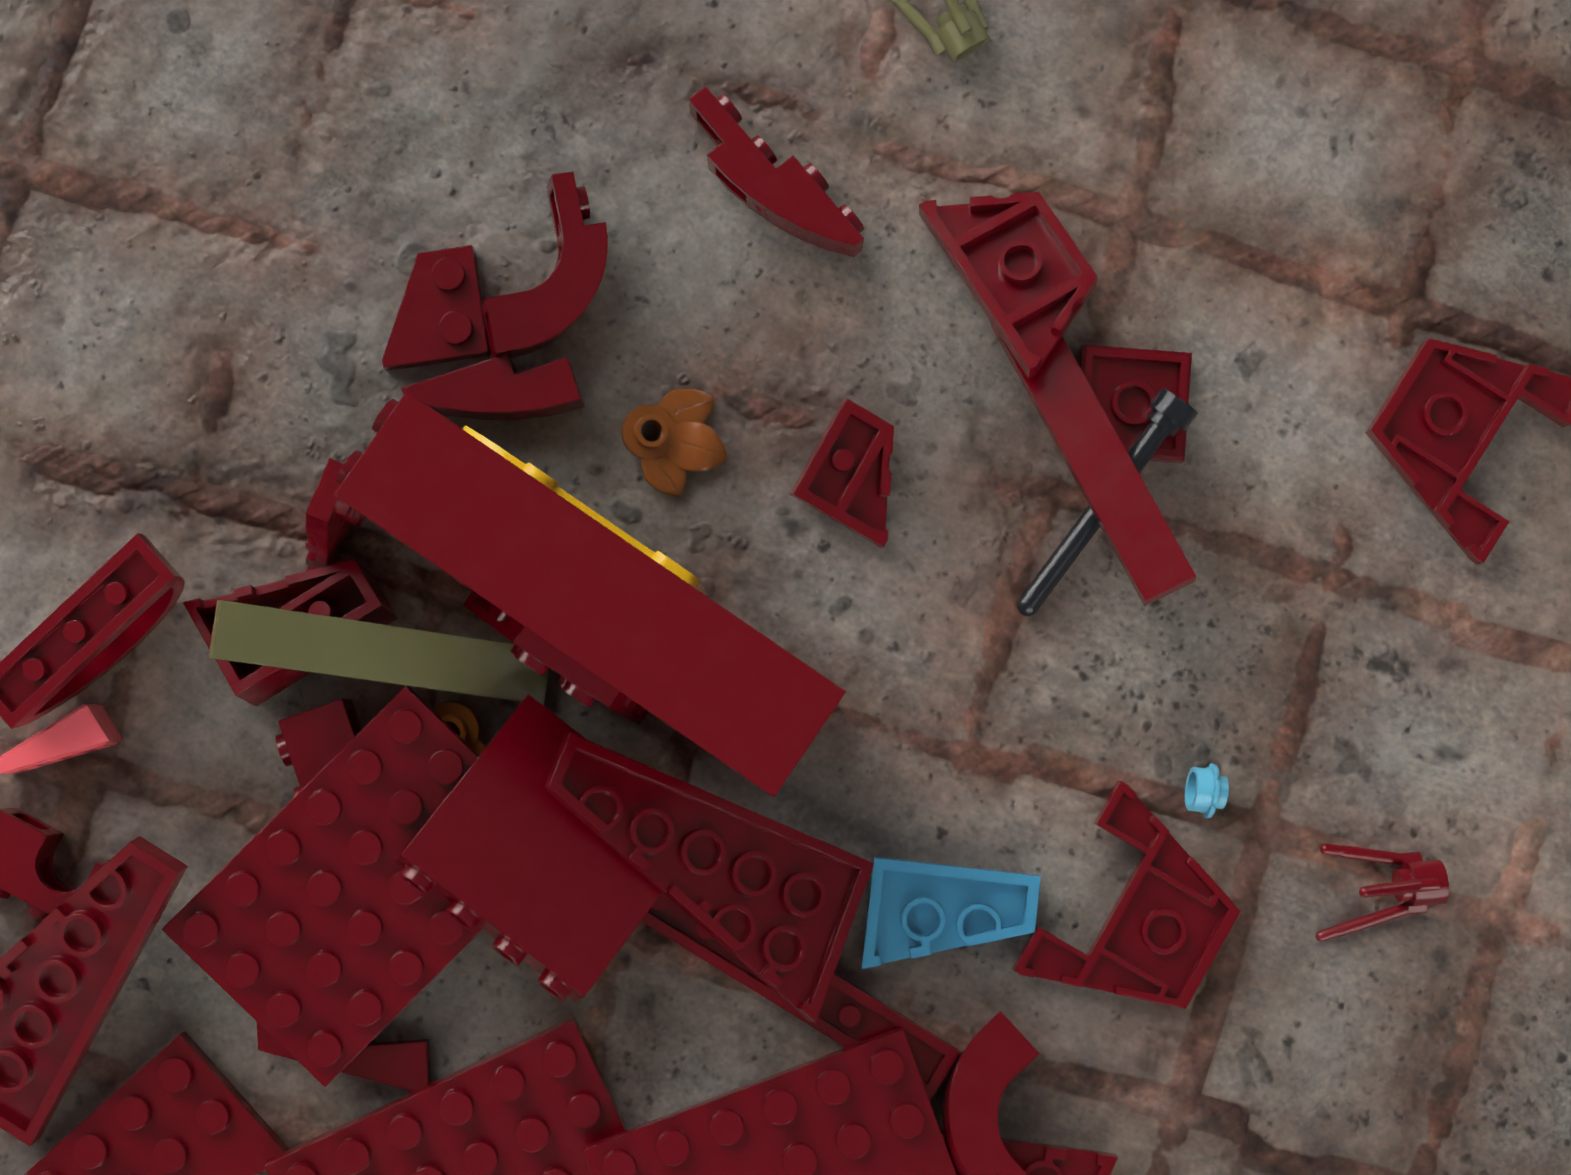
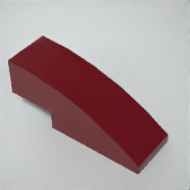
M504 354L401 388L403 395L406 391L440 414L476 420H522L553 416L585 407L573 368L567 357L517 373L509 355Z

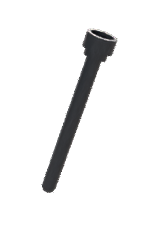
M1161 388L1149 404L1152 411L1147 416V419L1150 423L1128 451L1139 474L1168 435L1174 437L1179 429L1185 432L1198 414L1190 405L1165 388ZM1089 505L1019 598L1017 609L1020 614L1032 616L1039 610L1100 528V524Z

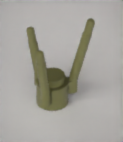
M891 0L928 39L937 56L947 51L951 60L957 61L975 52L990 40L986 32L989 25L980 11L977 0H965L966 6L964 3L959 4L958 0H944L949 10L936 19L940 27L937 31L908 1Z

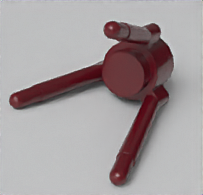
M1322 844L1320 846V852L1325 855L1401 866L1400 869L1393 870L1391 883L1361 887L1359 894L1363 898L1394 895L1398 902H1404L1320 930L1315 936L1320 942L1341 937L1406 915L1427 913L1428 905L1444 904L1448 900V875L1443 862L1440 860L1423 861L1420 852L1396 853L1333 844Z

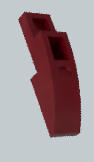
M705 85L688 99L691 116L717 145L715 149L707 154L708 169L739 200L774 226L800 240L825 250L855 257L862 251L864 238L860 233L864 230L863 224L847 205L843 204L838 208L828 197L825 191L829 189V185L822 174L811 163H807L803 167L795 156L792 155L778 168H775L773 164L777 162V157L760 136L756 135L753 139H750L738 124L742 121L741 114L724 94L716 98Z

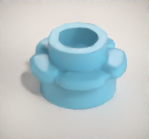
M1210 763L1209 767L1206 768L1192 767L1188 773L1185 785V805L1187 810L1201 812L1204 818H1211L1216 809H1223L1225 807L1229 793L1228 778L1221 776L1218 766Z

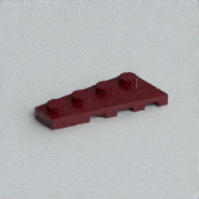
M331 458L328 459L305 513V534L308 535L306 549L309 550L306 556V564L308 565L306 571L335 564L352 524L361 527L366 518L334 496V493L341 485L336 481V476L343 463Z

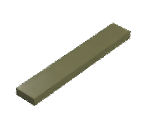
M217 600L208 658L520 702L529 694L542 705H544L549 671L548 667L542 676L516 659L515 655L510 652L515 644Z

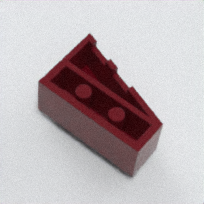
M355 559L285 576V580L257 587L248 585L234 589V593L206 600L197 598L182 602L209 650L217 600L389 625L398 619L373 575ZM215 659L235 696L256 707L312 673Z

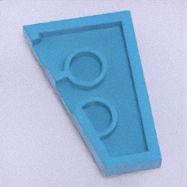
M873 856L874 865L871 873L861 969L880 966L883 963L906 958L913 959L927 956L935 952L967 945L969 947L1035 933L1041 879L1039 875Z

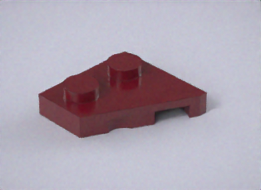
M472 245L417 254L382 358L383 368L386 371L490 356L482 312L483 302L475 249Z
M848 398L844 399L789 495L878 547H884L888 540L886 514L887 496H890L891 491L889 460L890 455L893 453L894 426Z

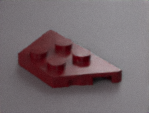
M1040 192L1015 193L1006 198H996L991 195L970 197L969 204L937 206L936 200H929L919 204L920 217L1027 377L1031 378L1036 375L1096 287V273Z
M473 590L463 603V606L515 644L510 652L515 655L516 659L542 676L548 667L560 674L561 676L556 683L562 687V690L590 708L596 699L638 725L648 711Z

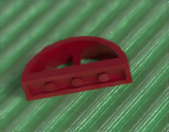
M137 533L0 661V717L11 729L23 726L46 715L85 690L132 652L174 607L183 592L185 581L145 535Z

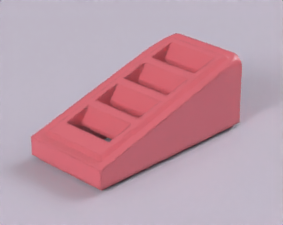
M83 704L1 755L0 774L26 772L116 745L118 742L123 741V738L103 705Z

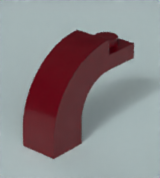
M573 171L552 174L546 186L558 245V256L554 271L545 281L532 289L488 297L484 300L482 312L492 358L504 354L514 358L535 352L553 343L578 321L598 290L605 270L608 252L606 222L584 225L583 220L590 219L588 195L584 186L576 187Z
M1001 1011L973 1037L958 1058L947 1083L942 1112L943 1131L950 1158L958 1175H1027L1005 1148L999 1133L997 1116L1000 1099L1007 1085L1040 1053Z

